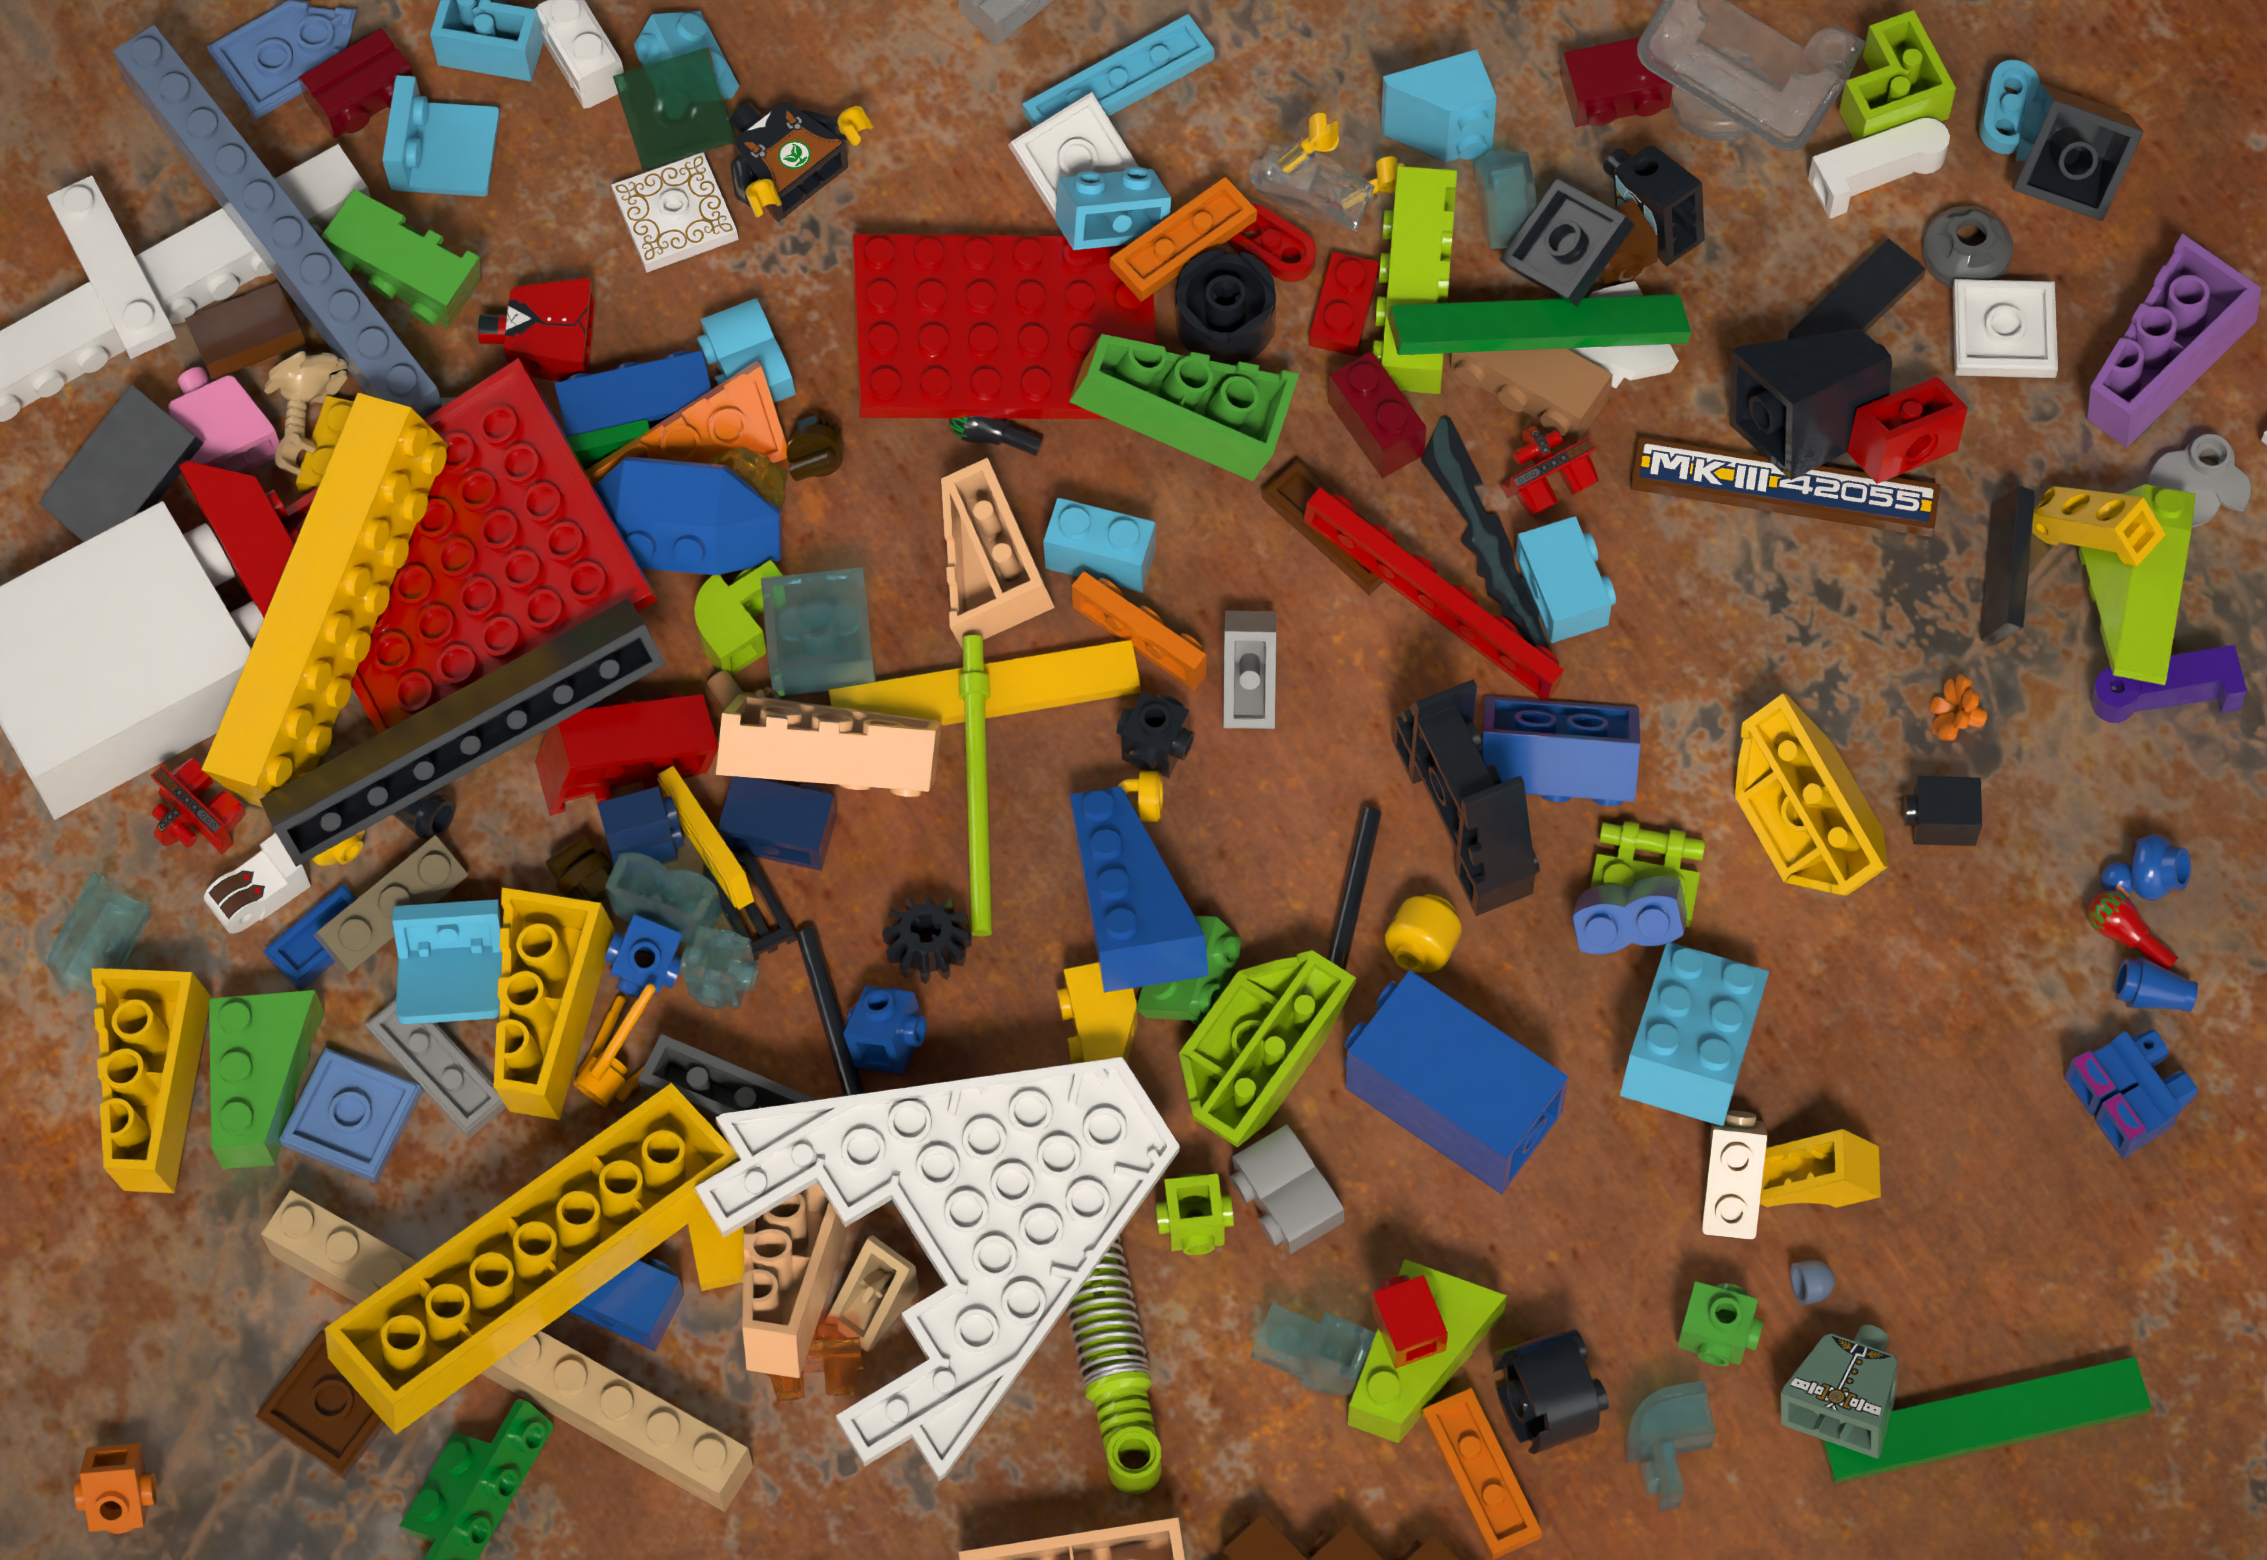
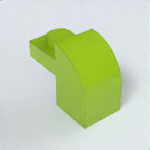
M772 560L767 561L760 567L756 566L744 570L729 587L720 575H712L703 584L697 595L694 609L700 643L705 655L718 672L728 670L731 676L767 654L763 631L753 618L786 597L782 573Z

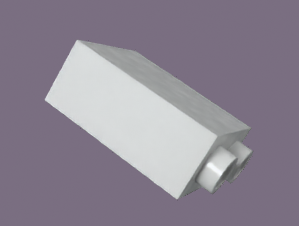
M163 501L0 586V726L54 820L216 734L264 618L253 601L231 613L228 612L214 587L235 577V574L215 535L207 523L182 534Z

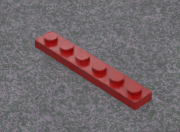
M1319 487L1307 501L1303 522L1541 700L1548 701L1558 689L1564 673V669L1559 666L1558 659L1546 648L1539 645L1534 647L1520 637L1516 627L1509 620L1500 615L1493 617L1477 605L1476 598L1466 588L1460 585H1450L1437 575L1435 567L1427 559L1417 554L1410 555L1396 544L1393 535L1384 527L1377 524L1371 526L1359 517L1351 503L1337 494L1331 496Z

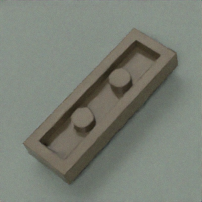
M434 835L313 935L347 975L395 936L392 924L393 906L434 904L466 878L468 873L440 839Z

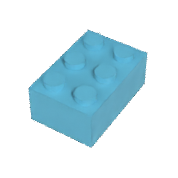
M1667 943L1629 1056L1620 1096L1723 1126L1758 1015L1769 971L1675 943Z

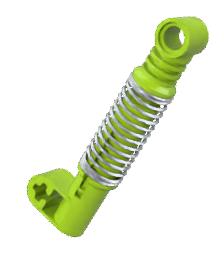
M1118 1236L1074 1297L1072 1304H1069L1068 1308L1070 1310L1066 1315L1072 1319L1069 1327L1075 1331L1071 1338L1078 1342L1074 1347V1350L1080 1354L1076 1361L1083 1365L1079 1370V1373L1085 1376L1081 1382L1083 1385L1082 1389L1087 1400L1094 1403L1095 1409L1098 1411L1096 1416L1101 1424L1099 1429L1100 1434L1103 1436L1102 1443L1108 1466V1476L1112 1484L1119 1491L1129 1495H1137L1150 1491L1158 1483L1161 1476V1445L1157 1439L1156 1430L1153 1427L1154 1421L1153 1416L1150 1414V1403L1147 1401V1391L1152 1384L1150 1368L1148 1366L1149 1362L1144 1358L1146 1350L1142 1347L1144 1340L1139 1335L1141 1331L1140 1326L1137 1324L1139 1317L1134 1312L1136 1308L1132 1301L1134 1295L1129 1290L1131 1286L1129 1279H1127L1129 1272L1124 1267L1126 1260L1122 1256L1124 1250L1119 1245L1121 1238ZM1088 1367L1095 1368L1091 1372L1084 1371ZM1129 1452H1140L1149 1461L1140 1469H1129L1120 1463V1459Z

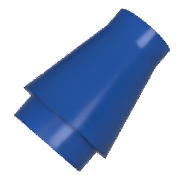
M2139 957L2136 961L2126 958L2121 964L2115 984V999L2125 1001L2127 1008L2172 1009L2190 1012L2194 1007L2198 993V983L2196 981L2185 979L2143 957Z

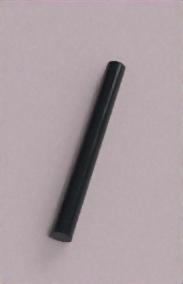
M1365 807L1361 810L1327 960L1345 971L1382 816L1379 810Z
M803 929L796 933V938L843 1096L865 1094L858 1069L854 1066L843 1035L845 1025L816 929Z

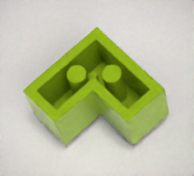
M1912 10L1870 25L1863 58L1871 72L1845 81L1839 113L1854 141H1859L1917 119L1932 118L1940 122L1949 119L1956 87L1916 12Z

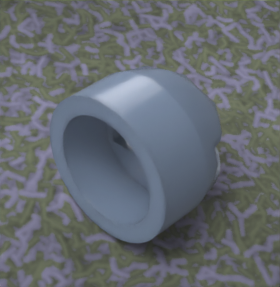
M1806 1260L1793 1263L1791 1266V1286L1795 1298L1800 1305L1818 1303L1826 1299L1832 1292L1835 1285V1276L1829 1265L1820 1260Z

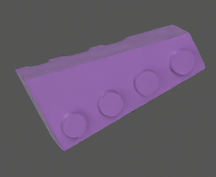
M2182 233L2174 247L2173 255L2167 265H2163L2155 278L2151 292L2145 302L2141 303L2137 308L2127 332L2123 338L2118 340L2091 385L2087 420L2127 448L2257 322L2261 287Z

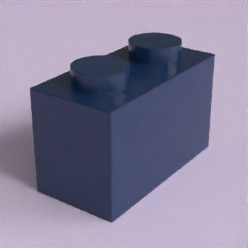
M732 776L717 831L731 852L741 853L749 849L753 857L822 871L837 819L834 794H829L822 787L804 783L795 787L778 783L775 779Z

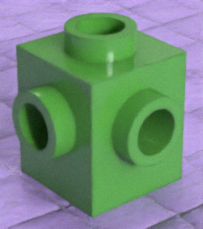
M1695 1281L1677 1348L1698 1353L1700 1360L1711 1365L1723 1367L1728 1366L1730 1363L1741 1365L1745 1348L1754 1351L1757 1349L1764 1319L1754 1317L1759 1299L1748 1296V1292L1745 1289L1736 1285L1721 1283L1715 1287Z

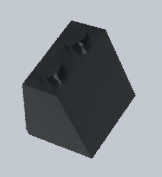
M1861 329L1738 346L1731 350L1730 426L1784 475L1793 480L1847 452L1857 408L1890 395L1891 355L1882 344L1876 343Z

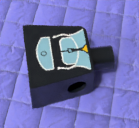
M1647 146L1634 156H1631L1625 149L1620 148L1607 157L1603 170L1614 180L1615 207L1634 199L1658 236L1657 258L1666 267L1705 241L1702 182L1655 146Z

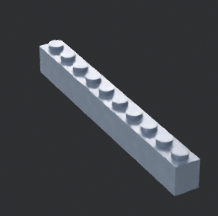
M152 25L113 50L124 82L335 355L347 362L348 368L346 369L366 395L411 407L422 419L440 409L442 405L438 388L158 28Z

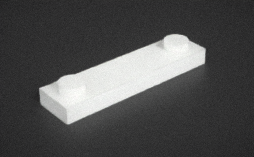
M93 176L48 195L47 198L129 358H135L176 339L163 309Z

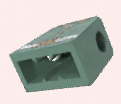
M1873 1325L1861 1326L1854 1341L1835 1334L1824 1335L1781 1392V1425L1878 1459L1882 1451L1898 1386V1359L1893 1354L1885 1352L1890 1342L1888 1335Z

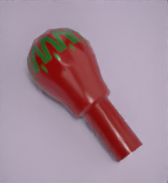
M2108 890L2100 892L2092 899L2088 906L2087 916L2090 925L2097 933L2120 942L2130 949L2135 947L2151 962L2167 970L2177 961L2179 957L2149 932L2150 927L2142 920L2136 907L2125 894L2119 891Z

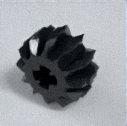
M929 891L924 897V904L917 905L914 899L907 896L904 900L906 912L891 909L888 917L889 923L892 926L884 928L882 931L883 942L889 945V948L886 950L887 960L891 964L900 963V974L904 978L919 970L921 982L925 984L929 982L931 978L930 972L938 971L939 975L947 980L951 975L949 964L963 966L966 962V954L963 949L969 948L972 945V935L965 930L968 926V917L964 912L954 913V901L950 897L936 906L934 895ZM923 934H932V942H922Z

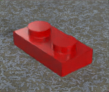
M1332 252L1309 335L1310 347L1352 356L1358 355L1380 273V262Z

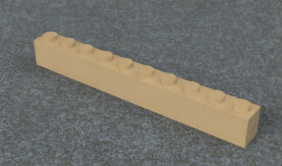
M290 1190L261 1233L272 1256L357 1304L367 1299L418 1262ZM542 1331L533 1335L481 1373L723 1512H726L754 1467L748 1447Z

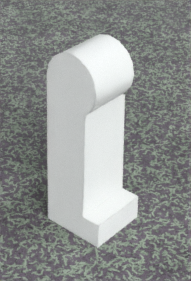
M1917 119L1812 157L1808 181L1828 218L1831 219L1847 213L1851 196L1912 174L1913 172L1929 174L1940 169L1944 164L1950 135L1948 129L1936 119Z

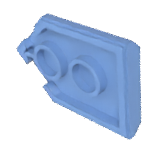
M288 0L207 46V50L218 69L253 118L258 119L303 93L298 79L299 76L347 48L357 12L355 9L337 7L335 10L312 7L309 5V2Z

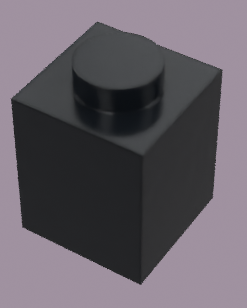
M1918 776L1913 795L1905 794L1903 806L1904 826H1913V844L1976 846L1982 828L1981 778Z

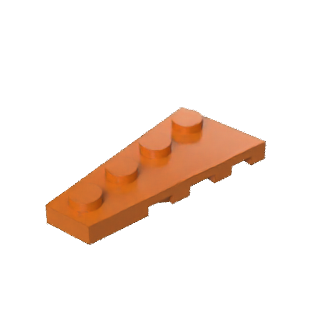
M758 360L663 420L639 438L632 440L585 470L593 486L626 457L726 465L737 475L787 459V444L761 364Z

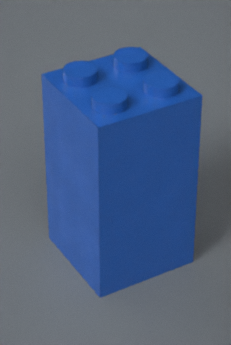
M1409 970L1399 984L1391 981L1383 990L1375 1005L1379 1010L1368 1024L1364 1021L1359 1022L1347 1038L1344 1047L1348 1051L1343 1064L1346 1068L1345 1089L1502 1195L1562 1115L1569 1076Z

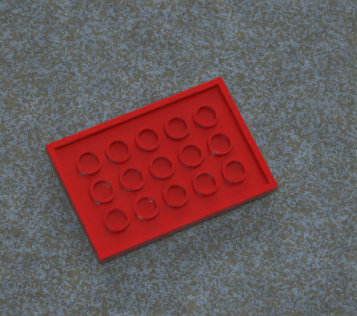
M853 234L852 264L859 418H963L980 416L993 419H1107L1069 402L1082 363L1100 335L1105 334L1157 345L1153 294L1141 302L1110 268V257L1128 245L1073 250L1065 236Z

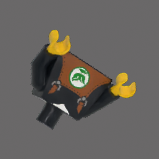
M782 102L763 115L751 103L741 105L730 119L731 125L740 133L733 142L735 159L730 166L734 193L737 200L752 207L755 217L763 215L762 208L765 206L777 222H780L848 168L846 144L843 140L848 139L851 145L857 146L861 142L858 132L863 129L871 130L874 127L864 109L860 106H854L846 109L841 115H833L806 108L797 109L789 102Z

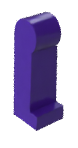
M2235 645L2171 655L2165 685L2114 676L2111 667L2106 668L2098 675L2095 681L2091 706L2098 717L2110 723L2125 721L2134 712L2210 700H2218L2220 712L2226 713L2242 709L2247 688Z

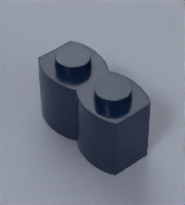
M656 786L597 803L618 877L678 861L675 848L685 845L671 795L661 798L659 787Z

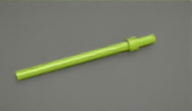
M968 635L962 638L964 674H961L958 678L959 698L964 700L971 934L984 937L992 934L985 700L990 697L989 675L984 673L983 637Z

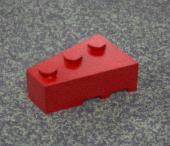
M671 693L658 700L636 703L635 700L624 699L605 707L583 709L548 729L535 764L549 815L552 816L566 812L563 802L595 794L597 803L613 798L611 789L642 781L644 790L659 786L657 774L674 766L682 779L707 773L719 747L704 695L685 696L682 693Z

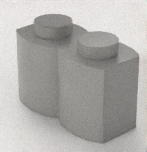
M1287 1124L1232 1157L1235 1173L1229 1176L1230 1181L1245 1204L1253 1200L1264 1216L1258 1218V1223L1264 1235L1274 1247L1281 1243L1291 1255L1345 1222L1344 1209Z

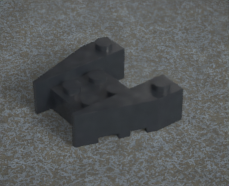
M1473 679L1414 702L1409 707L1410 709L1402 712L1401 716L1393 720L1392 742L1412 784L1423 781L1457 851L1455 874L1475 916H1478L1533 894L1535 875L1540 872V868L1532 848L1525 785L1521 775L1502 783L1494 765L1486 766L1479 753V750H1482V742L1478 730L1473 723L1477 685Z

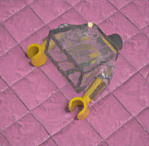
M1317 113L1309 118V137L1306 139L1299 137L1288 146L1273 143L1268 147L1265 157H1258L1253 161L1249 170V179L1257 192L1289 211L1357 232L1367 205L1378 198L1377 193L1380 191L1395 193L1397 166L1405 167V164L1398 163V159L1394 156L1379 159L1376 161L1377 178L1369 180L1367 177L1362 179L1324 154L1315 152L1332 151L1338 146L1339 121L1336 120L1327 125L1326 114Z

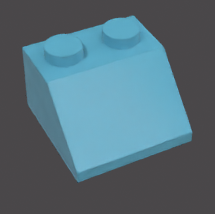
M1472 50L1383 76L1381 130L1383 135L1444 162L1459 158L1465 160L1473 159L1482 155L1486 150L1492 149L1497 97L1478 50Z

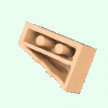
M985 458L941 478L944 536L947 541L948 567H946L947 583L950 589L951 606L949 621L950 628L961 648L963 649L962 638L965 636L979 635L984 640L1055 608L989 459Z

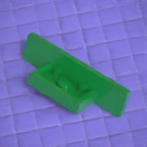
M522 1399L515 1401L491 1444L453 1432L399 1525L411 1536L433 1543L424 1560L479 1559L554 1427L553 1423L528 1401Z

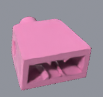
M202 367L191 368L180 375L178 384L184 395L172 400L168 408L173 418L204 442L190 460L191 462L244 473L275 459V452L279 445L276 431L235 377L225 376L211 382L205 369Z

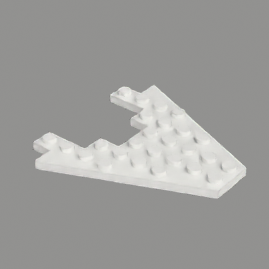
M1123 1057L723 1113L716 1117L717 1125L740 1161L696 1186L695 1191L723 1238L815 1183H818L845 1227L890 1200L893 1201L946 1287L901 1313L904 1323L928 1360L836 1415V1421L864 1467L912 1438L937 1480L940 1481L948 1475L1178 1154L1180 1145Z

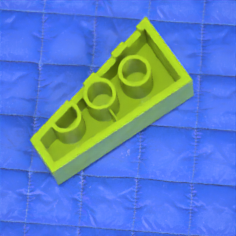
M1397 166L1394 210H1385L1383 239L1392 240L1391 253H1381L1379 283H1388L1387 297H1377L1375 326L1385 327L1384 341L1374 340L1373 354L1400 391L1440 394L1443 353L1398 355L1388 314L1392 305L1447 303L1457 170Z

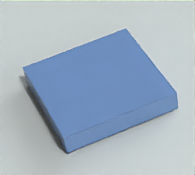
M325 1048L279 1141L281 1146L377 1184L423 1090L419 1084Z

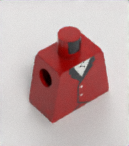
M574 279L512 288L509 293L507 315L480 314L478 321L479 344L504 345L507 363L510 364L519 358L527 367L532 377L562 382L573 375L589 373L596 307L591 279Z

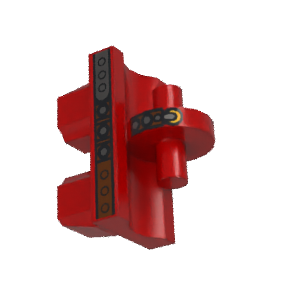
M1530 426L1522 431V439L1525 446L1512 452V455L1518 465H1522L1531 459L1536 465L1511 477L1509 481L1500 486L1507 499L1516 495L1519 502L1532 517L1558 503L1555 494L1546 478L1557 472L1560 473L1571 495L1599 481L1594 464L1589 456L1597 449L1589 436L1552 455L1551 449L1563 443L1560 433L1554 430L1543 436L1538 428Z
M194 758L189 759L171 773L161 765L150 775L160 786L158 792L160 797L173 808L170 811L163 803H160L152 811V815L159 821L154 831V838L163 846H170L178 840L187 848L194 845L198 836L190 830L191 826L221 854L225 853L233 845L229 832L246 815L244 808L225 789L206 806L197 799L198 796L213 784V781Z

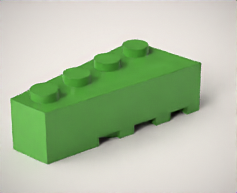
M1101 334L1082 363L1069 402L1253 482L1273 456L1300 373L1282 370L1280 374L1259 371V365L1239 361L1234 366L1210 361V355L1191 352L1188 356L1166 352L1164 346Z

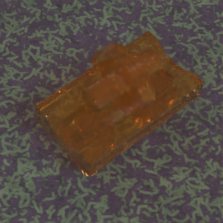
M838 1323L817 1325L800 1378L766 1373V1376L771 1378L777 1401L804 1398V1374L824 1372L827 1395L834 1397L854 1395L856 1392L858 1369H864L860 1337L839 1339Z

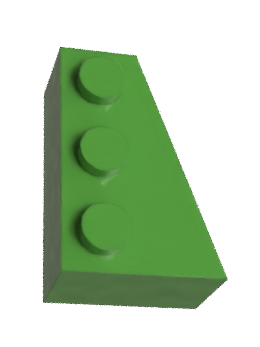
M353 189L322 234L321 239L348 274L354 269L369 279L367 282L368 287L387 300H392L396 296L411 306L409 312L420 322L430 327H434L438 323L448 330L481 282L480 257L468 250L462 258L441 245L444 239L439 234L428 230L426 235L406 223L404 215Z

